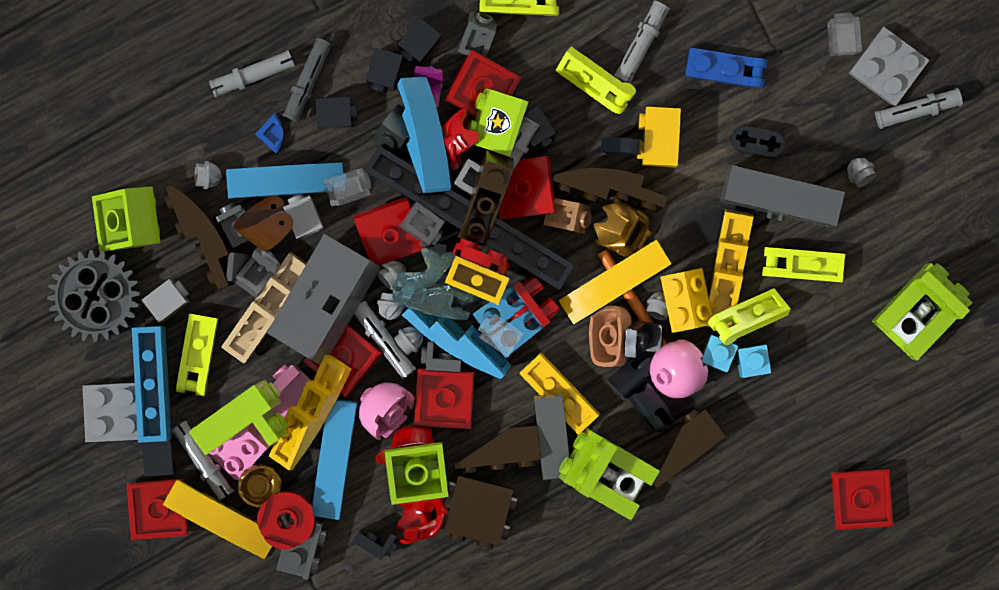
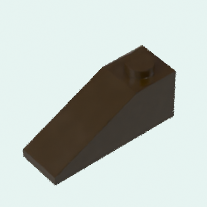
M694 408L683 417L685 422L680 425L658 469L660 472L653 482L657 488L726 437L706 409L703 408L698 411L697 408Z

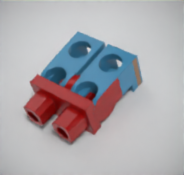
M535 276L525 280L523 283L519 281L506 290L499 305L489 302L472 314L487 335L509 318L511 319L509 324L490 337L504 358L550 323L549 319L559 310L551 297L539 306L532 297L543 289V286Z

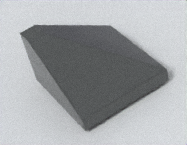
M230 252L227 281H234L236 275L252 255Z

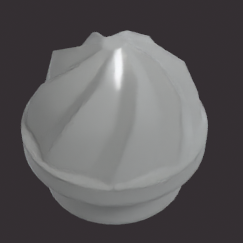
M865 158L853 159L847 168L849 181L855 183L857 187L868 184L876 176L873 170V163H870Z
M204 161L203 164L197 163L194 175L195 186H202L206 190L217 186L222 178L220 169L216 165L209 163V161Z
M391 261L386 264L384 263L377 275L388 289L393 290L396 286L401 287L407 273L402 263Z
M656 292L646 302L648 306L646 313L655 319L666 321L669 315L664 292Z
M381 293L380 300H377L379 313L387 320L398 318L403 308H405V304H403L404 296Z
M413 326L398 330L399 334L394 337V340L407 355L413 351L415 353L418 352L423 343L422 333Z

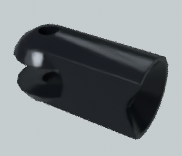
M648 351L642 352L636 358L631 357L608 381L627 399L651 376L650 363L653 357H650Z
M649 382L639 387L628 397V400L654 431L665 432V426L656 416L657 413L667 424L673 425V412Z

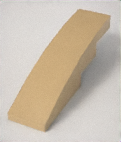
M292 252L287 255L276 273L269 279L255 301L251 303L221 348L242 363H246L267 335L268 329L307 264L305 261Z

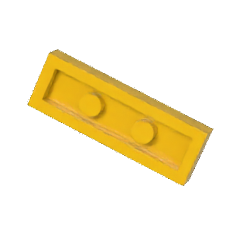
M542 353L520 372L521 376L540 395L562 393L565 421L578 435L600 415Z

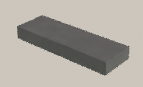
M558 393L534 396L543 480L559 478L560 465L566 457H569L563 395Z

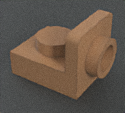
M555 198L556 213L545 214L543 225L585 234L586 228H588L591 222V207Z

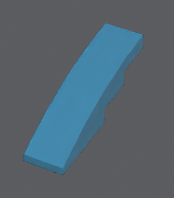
M427 76L401 78L397 86L405 106L402 117L410 137L407 147L423 193L449 191L451 183L445 144Z
M343 163L226 170L229 199L345 191Z
M418 298L402 314L428 339L449 354L476 369L501 379L512 366L473 325L464 332L446 312L436 318Z
M337 399L325 421L312 505L314 515L317 517L340 519L357 402Z

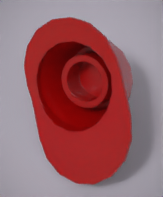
M405 426L394 434L391 448L388 449L434 443L432 430L427 426ZM385 450L375 457L377 463L386 465Z

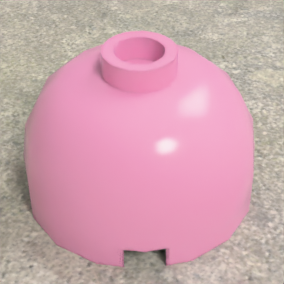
M677 340L667 343L656 351L650 363V375L655 387L662 394L672 398H685L704 387L707 382L708 368L707 365L703 367L700 359L703 355L694 344L685 340Z
M385 382L373 388L370 387L364 391L360 398L362 401L359 409L361 423L377 440H381V435L384 438H388L405 422L407 416L403 415V413L406 411L407 406L410 409L413 408L415 398L405 388L394 383Z

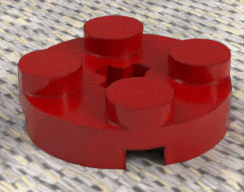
M462 238L460 243H456L452 254L460 258H466L468 261L489 270L506 275L510 265L507 263L509 258L490 249L485 254L481 252L482 247Z
M282 491L272 494L264 501L257 516V525L265 541L278 549H292L304 543L310 537L315 526L312 504L296 492ZM285 513H290L291 518L294 519V524H289L285 528L282 526V521L278 520L279 515L284 516Z

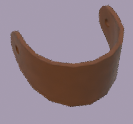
M268 196L245 211L234 223L233 229L262 251H267L277 245L293 227V219L289 213L284 212L283 207L285 203L280 196ZM276 204V207L271 208V205ZM281 220L284 221V224H283V225H280V224H279V222H280Z

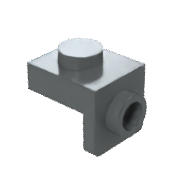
M257 247L252 257L236 275L233 282L257 298L269 279L278 270L280 262L277 261V258L271 252L262 251Z

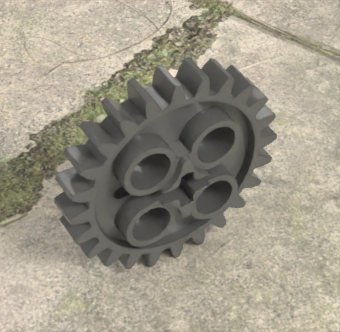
M95 250L89 251L88 258H86L83 252H78V261L69 256L67 259L70 266L59 264V268L63 273L61 275L52 274V277L58 282L57 284L48 285V288L55 291V295L48 296L47 299L56 303L49 310L59 312L54 321H65L62 327L63 331L73 328L72 337H76L82 332V341H87L90 334H92L94 342H99L101 334H103L106 340L111 339L110 331L120 335V325L126 328L130 327L129 322L126 320L127 317L136 318L137 315L131 309L141 305L133 301L134 297L141 295V292L133 291V287L138 285L139 281L130 280L134 270L124 271L127 264L126 261L116 264L118 255L113 254L108 260L106 251H101L98 258ZM86 269H91L95 274V279L90 285L85 284L82 280V273ZM103 273H106L107 278L97 292L100 300L91 303L87 317L83 319L82 314L92 300V297L88 295L89 291L97 290ZM111 282H116L120 287V293L115 298L107 293V287ZM73 294L79 295L82 300L81 307L77 310L72 309L69 305V299ZM98 307L104 308L107 312V318L103 323L96 321L94 318V312Z

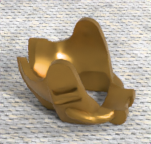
M616 198V203L602 207L607 213L608 220L603 223H594L599 239H595L594 243L627 257L634 254L637 250L644 248V244L652 232L649 231V219L645 212L640 209L636 210L629 204ZM638 222L641 225L640 232L631 246H627V242Z

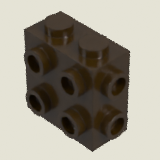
M460 474L457 480L451 479L448 496L453 498L450 508H447L448 515L443 520L445 525L444 532L449 533V538L465 542L466 537L477 540L476 545L493 549V545L500 546L501 539L507 540L511 525L506 523L508 511L514 513L518 496L513 495L514 488Z

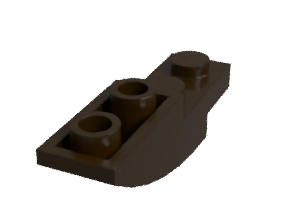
M585 168L555 174L552 182L557 183L556 189L572 194L573 189L584 193V199L599 203L600 199L606 200L609 190L615 192L613 197L629 202L630 198L641 201V207L656 212L657 207L661 209L665 207L668 198L662 194L642 188L645 176L616 169Z
M172 185L166 187L168 194L164 195L169 210H175L178 221L175 222L177 232L181 238L185 236L186 241L199 240V243L195 244L201 260L206 259L210 269L206 270V274L211 286L216 285L218 290L232 286L230 281L226 279L227 272L222 262V259L229 257L230 250L218 227L209 215L187 194Z

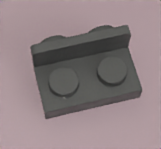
M291 515L288 525L294 524V519L291 518ZM315 520V526L310 537L301 545L295 546L292 549H281L276 570L301 576L305 580H308L311 574L316 575L320 558L315 556L318 546H324L327 530H323L324 522Z

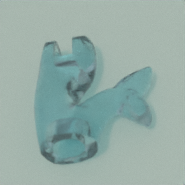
M422 248L421 252L428 268L423 272H401L393 286V300L428 315L445 319L468 320L470 312L463 311L457 307L452 308L451 305L454 296L461 300L473 301V294L451 285L426 289L436 283L443 273L451 267L456 255L452 254V252H447L439 256L432 249Z

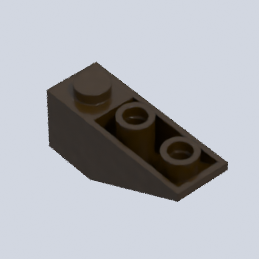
M486 149L458 238L484 247L486 246L514 171V158Z
M537 424L507 428L456 462L455 469L462 468V473L479 472V466L490 465V470L507 469V463L518 462L519 467L535 466V460H541Z

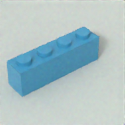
M165 326L132 328L138 443L168 441L172 437Z

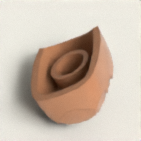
M617 305L606 306L591 316L589 344L591 358L595 365L602 367L625 365L627 359L625 356L626 328L632 324L631 315L626 308Z

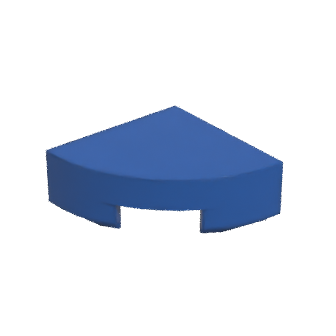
M273 114L255 135L277 154L283 145L284 129L280 119Z

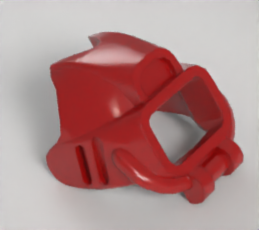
M469 107L459 110L443 125L445 149L451 160L450 167L453 170L463 165L461 160L462 152L475 144L479 139V134L476 130H467L471 113Z
M445 497L398 504L404 508L402 518L396 524V529L403 531L405 537L401 538L399 542L412 544L437 536L442 528L444 517L448 515V509L444 504ZM435 507L437 518L433 520L431 513Z

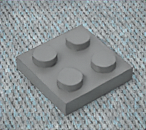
M883 27L849 74L895 107L929 60Z
M135 383L84 385L85 442L138 440Z

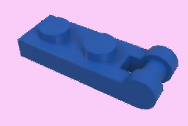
M689 48L685 77L764 89L765 80L763 79L764 69H767L768 60ZM745 66L753 68L751 77L743 76Z

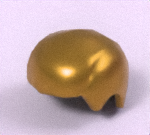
M264 464L252 465L246 468L239 478V495L248 505L257 508L261 507L264 501L272 494L280 492L282 480L272 467Z

